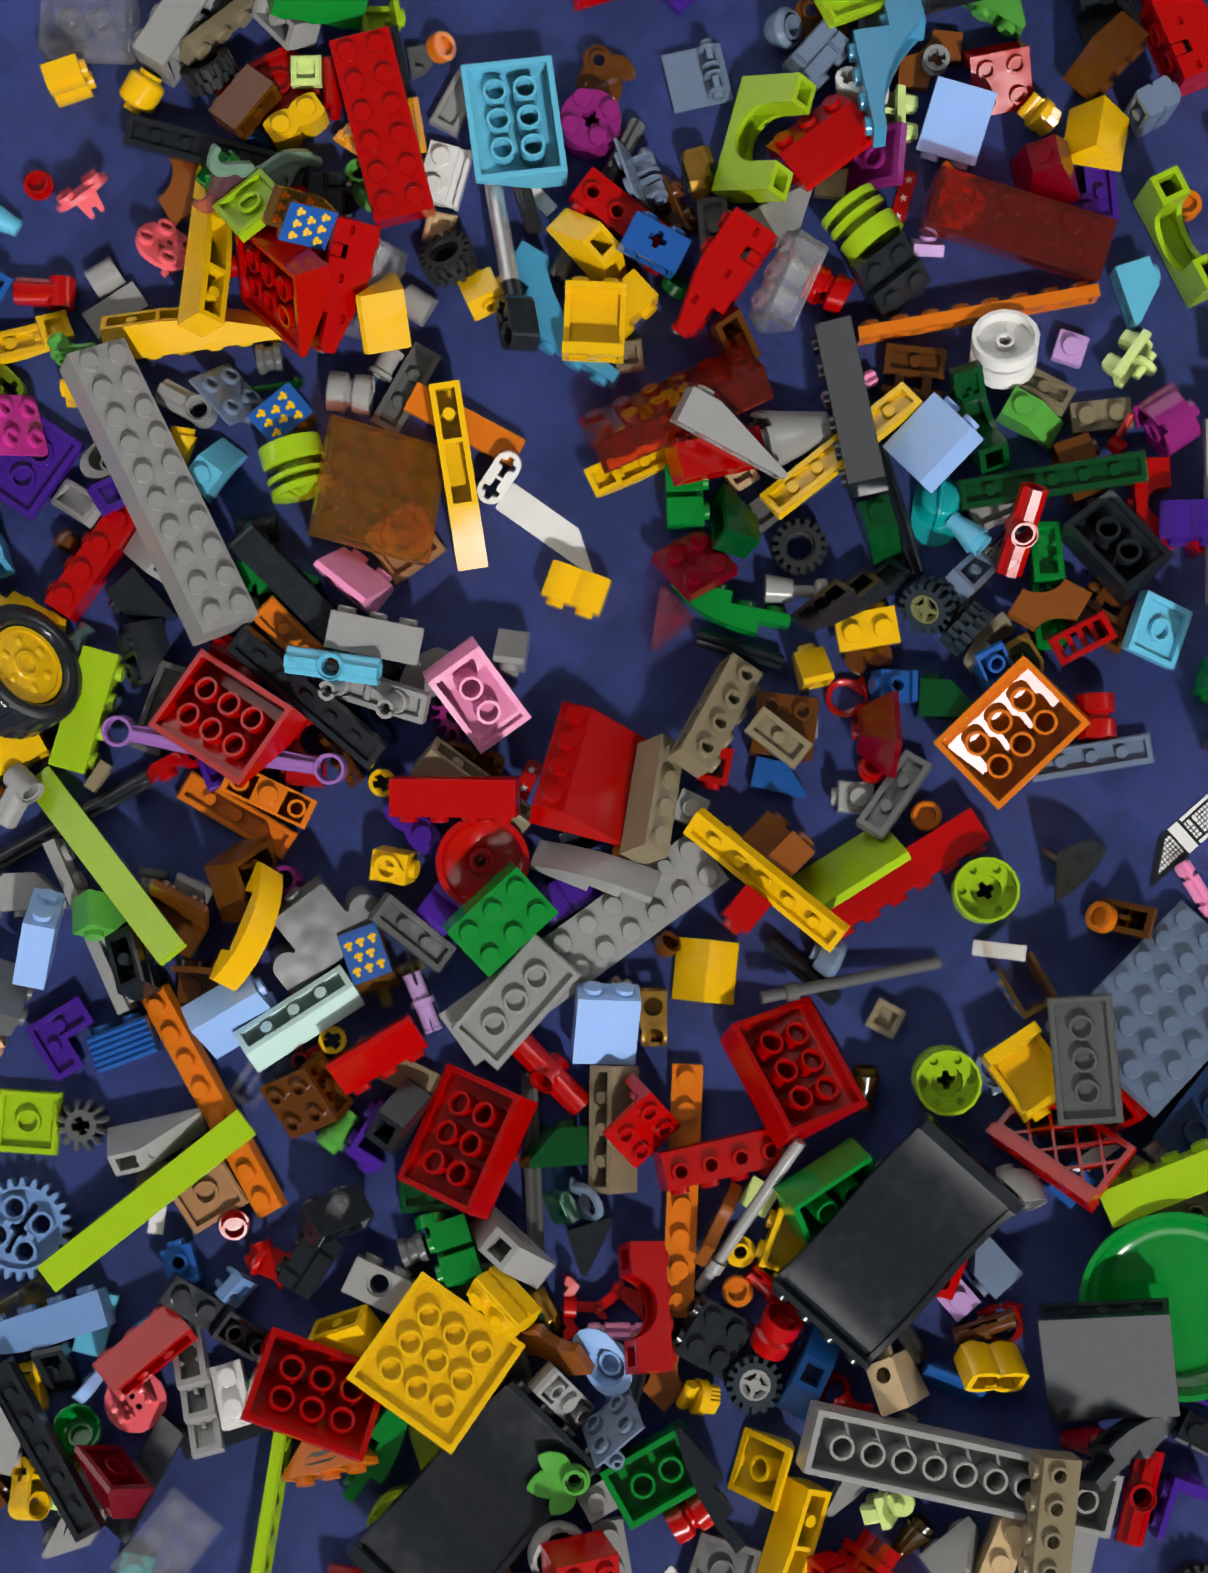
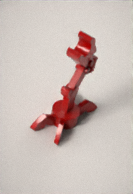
M568 1273L563 1274V1283L566 1287L563 1290L562 1321L565 1326L562 1327L561 1334L564 1340L568 1341L578 1331L574 1322L576 1312H593L599 1318L606 1320L608 1317L604 1310L618 1299H622L644 1320L645 1313L642 1311L643 1299L636 1288L633 1289L624 1285V1279H619L613 1283L611 1291L599 1300L582 1301L577 1300L576 1292L580 1288L579 1284Z

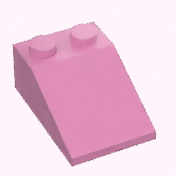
M342 547L317 559L313 564L328 584L367 615H369V611L377 612L395 590L390 583L393 578L379 567L375 571L366 564L369 559L356 548L351 552L346 547Z
M473 636L422 672L429 686L480 754L532 718Z

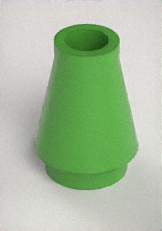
M348 1109L338 1121L321 1128L318 1131L320 1134L315 1140L332 1155H335L338 1150L342 1152L346 1141L360 1119Z

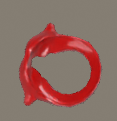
M861 676L858 680L838 679L831 683L827 689L825 700L829 711L833 715L841 718H854L856 720L858 709L868 704L870 695L865 677ZM846 686L859 695L864 696V701L855 707L842 711L833 706L831 695L835 688Z
M1005 1301L1002 1304L993 1303L976 1312L977 1316L981 1314L988 1316L996 1313L1000 1308L1007 1310L1012 1307L1014 1309L1019 1327L1006 1339H1000L993 1334V1338L989 1339L991 1342L1002 1340L1015 1343L1021 1338L1024 1331L1021 1309L1024 1307L1023 1303Z

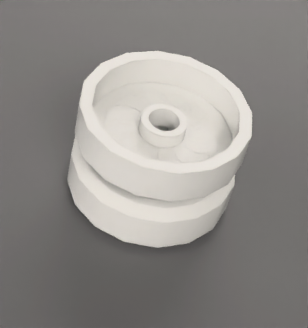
M1010 309L990 311L979 318L973 326L969 362L978 359L982 364L986 386L992 389L1007 390L1015 388V386L1019 387L1030 380L1035 373L1040 332L1037 324L1028 315Z

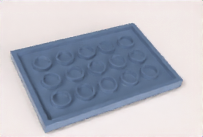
M1182 900L1152 930L1150 940L1143 939L1091 993H1112L1121 1088L1152 1117L1157 1116L1208 1061V924Z

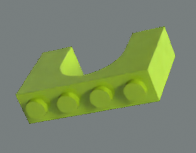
M800 72L742 76L711 189L713 193L719 197L726 196L728 203L786 202L793 172L777 160L753 161V147L762 129L774 119L783 116L810 114L817 88L813 82Z
M1175 165L1150 177L1133 201V204L1187 309L1208 300V253L1202 255L1193 245L1186 231L1182 216V205L1190 195L1191 190L1178 165Z

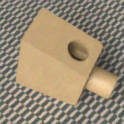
M890 1344L876 1357L877 1361L871 1363V1366L866 1371L882 1417L906 1409L930 1395L907 1349L894 1353Z

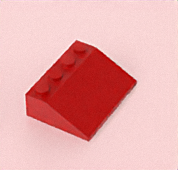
M268 224L245 243L235 234L241 301L301 358L306 357L330 295L329 279H331L332 273L329 264L315 254L310 247L279 240L278 236L282 228L280 226Z
M201 648L148 726L242 788L292 743L308 719L291 705Z
M562 701L532 803L529 823L621 846L637 744L648 739L593 708Z
M809 996L733 1023L719 1040L777 1150L790 1145L794 1138L803 1140L868 1105Z
M447 1063L396 1179L468 1215L488 1220L539 1103Z
M272 1326L264 1337L255 1363L240 1419L362 1463L381 1404L346 1379L360 1358Z

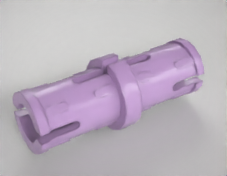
M418 970L403 976L402 978L413 1002L410 1004L411 1008L417 1012L424 1031L423 1034L427 1035L432 1033L433 1030L435 1032L442 1029L443 1027L432 1003L435 1001L434 996L429 995L422 971Z

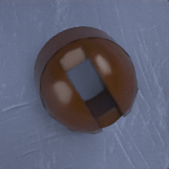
M65 528L56 535L52 543L63 552L74 555L79 547L80 537L78 533L71 536L72 529Z
M665 930L656 937L653 944L654 951L660 957H671L681 949V941L674 932Z

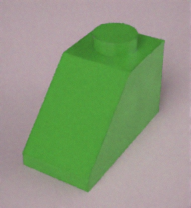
M1017 386L1010 393L995 420L1047 450L1050 449L1064 424L1043 400Z
M87 889L72 899V935L83 936L87 941H101L105 936L114 932L126 922L105 892Z

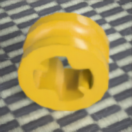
M377 769L369 776V788L372 793L379 797H388L389 789L383 791L380 787L375 788L374 782H378L376 778L379 775H383L385 779L394 777V774L387 769Z
M338 1026L329 1027L320 1033L318 1038V1044H320L322 1051L327 1054L341 1052L348 1042L346 1032ZM328 1032L332 1035L337 1033L340 1035L341 1040H338V1042L341 1044L338 1048L334 1045L329 1047L326 1045L325 1040H328V1038L325 1036Z

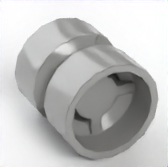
M331 370L327 382L326 409L345 412L350 407L352 412L356 414L371 415L375 394V376L356 374L351 379L348 372Z

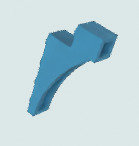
M921 0L884 1L883 14L878 16L879 26L853 30L852 43L847 45L849 62L855 63V68H853L854 86H860L861 91L858 92L859 109L866 113V117L863 118L865 136H871L873 148L886 145L887 122L885 100L891 80L910 49L918 41H924L926 18Z
M522 240L515 251L521 292L524 291L523 296H531L535 302L540 331L538 347L548 355L553 356L555 353L562 357L564 313L554 294L547 272L549 256ZM563 361L565 365L574 371L579 372L581 369L588 373L590 380L603 388L607 385L614 389L620 379V371L609 363Z

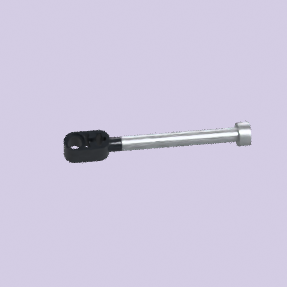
M484 184L503 294L498 296L495 304L500 344L502 349L506 351L535 352L540 343L535 302L531 296H522L504 189L500 185Z

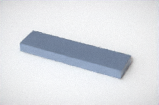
M1150 732L1067 745L1031 780V783L1155 763Z

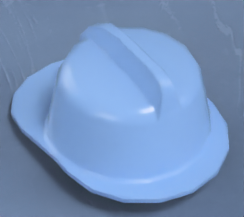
M585 1328L579 1330L574 1335L572 1342H579L595 1365L591 1375H586L597 1391L606 1396L613 1397L616 1394H624L632 1383V1375H626L624 1345L614 1341L607 1333L600 1329Z

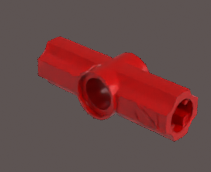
M1021 482L1012 513L1004 523L1006 533L994 568L997 573L1015 579L1022 577L1030 548L1038 539L1039 532L1037 526L1049 492L1046 487L1033 482ZM1027 526L1025 532H1023L1022 534H1015L1016 530L1019 527Z
M530 1033L512 1055L531 1073L530 1082L534 1088L542 1093H550L571 1116L576 1115L589 1103V1093L570 1075L567 1060L556 1052H548Z
M1156 1449L1155 1453L1146 1460H1132L1128 1481L1122 1488L1123 1501L1114 1534L1115 1540L1134 1547H1143L1151 1510L1157 1504L1156 1489L1165 1452ZM1139 1488H1144L1146 1492L1144 1500L1140 1503H1134V1492Z

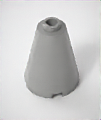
M759 410L751 413L749 416L754 417V421L748 423V428L759 426L765 449L781 467L819 448L834 436V434L831 435L827 417L829 414L825 411Z

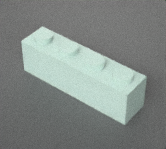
M338 965L233 1032V1035L259 1073L364 1006L365 1003L341 965Z

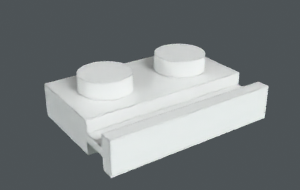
M430 140L424 166L434 206L454 209V211H459L473 160L472 150L467 151L460 149L458 146Z

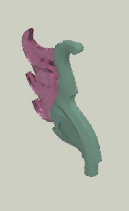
M213 143L210 146L206 160L207 167L211 171L209 191L201 200L192 198L191 201L193 206L202 213L216 212L212 207L213 204L259 168L276 185L289 187L301 167L310 166L318 169L322 165V158L312 154L308 149L292 148L276 153L258 166H254L250 160L222 162L218 159L221 148Z

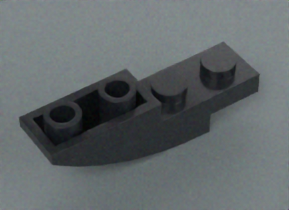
M174 1271L157 1294V1301L208 1331L215 1340L256 1363L264 1337L269 1330L241 1309L222 1302L215 1292L198 1281L194 1283Z
M1181 1415L1168 1419H1159L1158 1417L1138 1418L1136 1420L1123 1419L1110 1426L1086 1447L1092 1459L1081 1470L1079 1489L1103 1492L1108 1489L1121 1470L1131 1463L1132 1458L1146 1460L1155 1453L1158 1445L1173 1432V1428L1182 1419Z

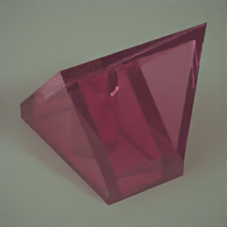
M660 586L651 644V651L653 652L659 651L690 628L694 618L669 589Z

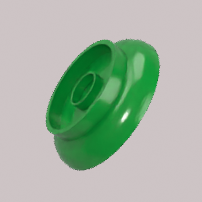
M1165 1211L1140 1217L1114 1231L1095 1251L1082 1278L1079 1302L1168 1298L1179 1402L1208 1400V1216L1185 1211Z

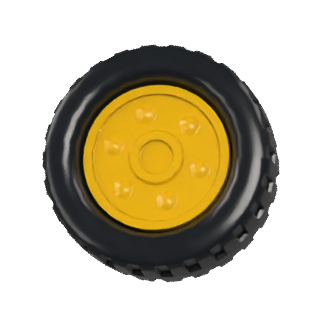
M5 604L3 606L0 605V736L9 739H27L50 729L72 713L81 696L82 671L74 646L64 631L52 619L28 606Z

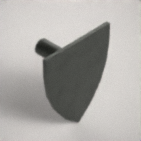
M1082 840L1065 847L1058 853L1049 847L1043 849L1041 857L1056 866L1055 903L1075 891L1091 875L1107 851L1105 846L1098 841Z

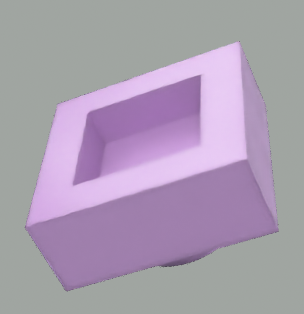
M920 234L919 239L911 238L910 246L914 255L944 258L945 245L942 240H937V235Z
M1060 329L1050 360L1079 369L1090 338Z
M960 1279L953 1300L935 1296L957 1323L981 1302L962 1279Z

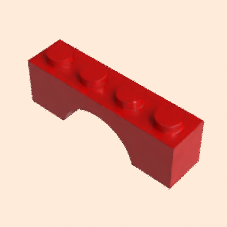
M629 1241L618 1245L619 1278L628 1281L638 1290L645 1308L644 1321L640 1330L635 1336L624 1342L626 1375L662 1374L674 1371L673 1365L676 1361V1352L672 1346L671 1338L674 1322L669 1310L671 1286L667 1281L669 1255L667 1250H665V1241Z

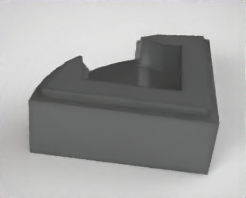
M426 44L407 47L411 77L414 80L429 72L435 62L429 57Z

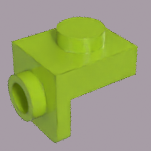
M390 0L388 6H367L360 26V32L398 25L400 32L401 28L405 26L406 16L404 9L400 8L399 0Z

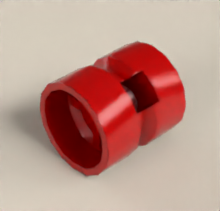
M816 262L799 298L812 305L821 303L823 310L838 317L856 280L841 273L835 276L831 268Z
M1094 692L1074 695V703L1093 721L1076 739L1096 740L1117 737L1115 718L1110 716L1116 710L1115 693Z
M774 1300L767 1304L761 1315L760 1323L756 1325L751 1335V1347L759 1356L766 1360L775 1362L784 1360L788 1356L794 1340L797 1339L803 1328L804 1321L798 1316L795 1311L797 1308L791 1303Z
M697 1493L683 1500L684 1502H680L662 1512L665 1521L680 1545L694 1538L696 1528L706 1531L714 1526Z

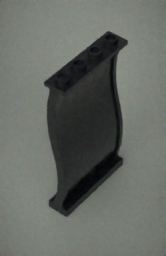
M928 1112L923 1115L918 1121L919 1123L865 1177L808 1243L778 1272L775 1271L771 1275L773 1293L781 1301L786 1302L788 1300L797 1308L795 1310L803 1321L808 1324L813 1322L820 1329V1335L829 1344L833 1345L836 1343L844 1350L843 1355L854 1366L859 1364L866 1371L871 1366V1362L920 1315L971 1255L1012 1215H1017L1025 1207L1023 1198Z
M508 1375L504 1379L505 1382L493 1393L452 1455L440 1448L403 1492L359 1536L353 1537L344 1546L346 1554L364 1573H504L531 1541L537 1530L552 1516L549 1510L550 1499L537 1497L527 1491L530 1479L538 1471L542 1470L538 1461V1455L545 1451L561 1452L568 1457L571 1463L583 1465L589 1471L590 1477L595 1473L598 1475L602 1469L600 1467L598 1469L595 1468L588 1445L585 1444L581 1448L574 1441L577 1434L565 1422L559 1426L552 1419V1416L555 1414L554 1411L542 1400L537 1404L529 1396L533 1391L522 1379L519 1378L515 1382ZM573 1474L568 1480L571 1483H577L580 1481V1477Z

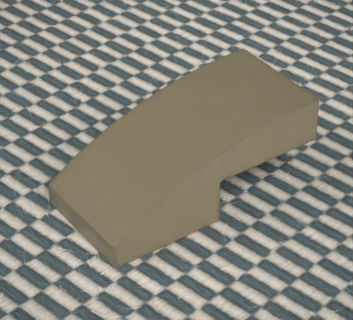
M1003 611L994 617L977 635L965 655L963 663L971 676H974L972 671L973 655L1000 640H1004L1015 631L1011 621Z

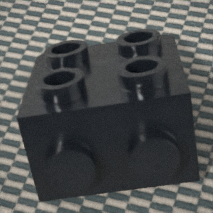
M1076 0L1071 11L1083 47L1085 48L1092 37L1122 10L1142 27L1133 2L1134 0ZM1145 40L1142 44L1144 47L1147 44V40Z

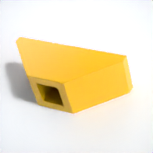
M565 208L546 228L549 234L592 281H603L604 278L609 277L621 280L627 275L623 253L616 250L619 242L600 221Z

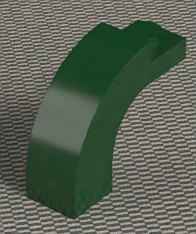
M977 359L949 369L951 387L948 388L949 397L961 408L957 412L961 417L967 413L979 425L976 431L984 439L969 454L977 470L983 476L1011 466L1008 441L997 427L988 404L982 364Z

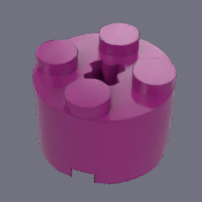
M579 88L565 101L561 109L560 119L563 140L567 150L573 156L586 161L597 160L599 157L612 153L615 147L613 139L617 138L619 140L621 136L619 104L604 91Z
M1172 382L1161 387L1132 408V413L1135 415L1133 420L1137 428L1139 429L1143 426L1147 433L1143 438L1162 457L1167 455L1169 457L1203 433L1196 418L1200 414L1198 407L1191 399L1185 401L1180 395L1178 388Z

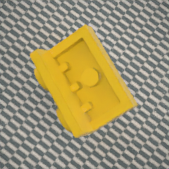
M877 602L869 607L868 610H864L832 625L835 630L838 653L901 642L895 605L886 606L885 602Z

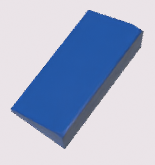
M924 1359L919 1373L925 1385L971 1404H976L987 1393L966 1391L958 1371L929 1359Z

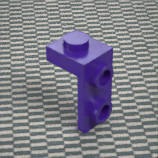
M380 1099L377 1104L373 1101L370 1103L362 1116L367 1121L361 1130L355 1128L345 1143L349 1146L346 1154L356 1160L354 1165L369 1175L372 1171L378 1174L387 1162V1160L361 1145L378 1110L385 1104L386 1101L384 1099Z
M1168 1471L1166 1479H1161L1157 1495L1160 1497L1157 1508L1151 1511L1148 1522L1150 1533L1156 1539L1161 1541L1164 1539L1178 1492L1208 1502V1486L1203 1483V1477L1190 1472H1185V1475L1182 1476Z

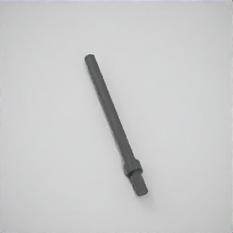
M937 956L797 984L796 981L784 983L780 988L760 991V1001L762 1004L784 999L786 1002L799 1000L800 996L941 969L942 961Z

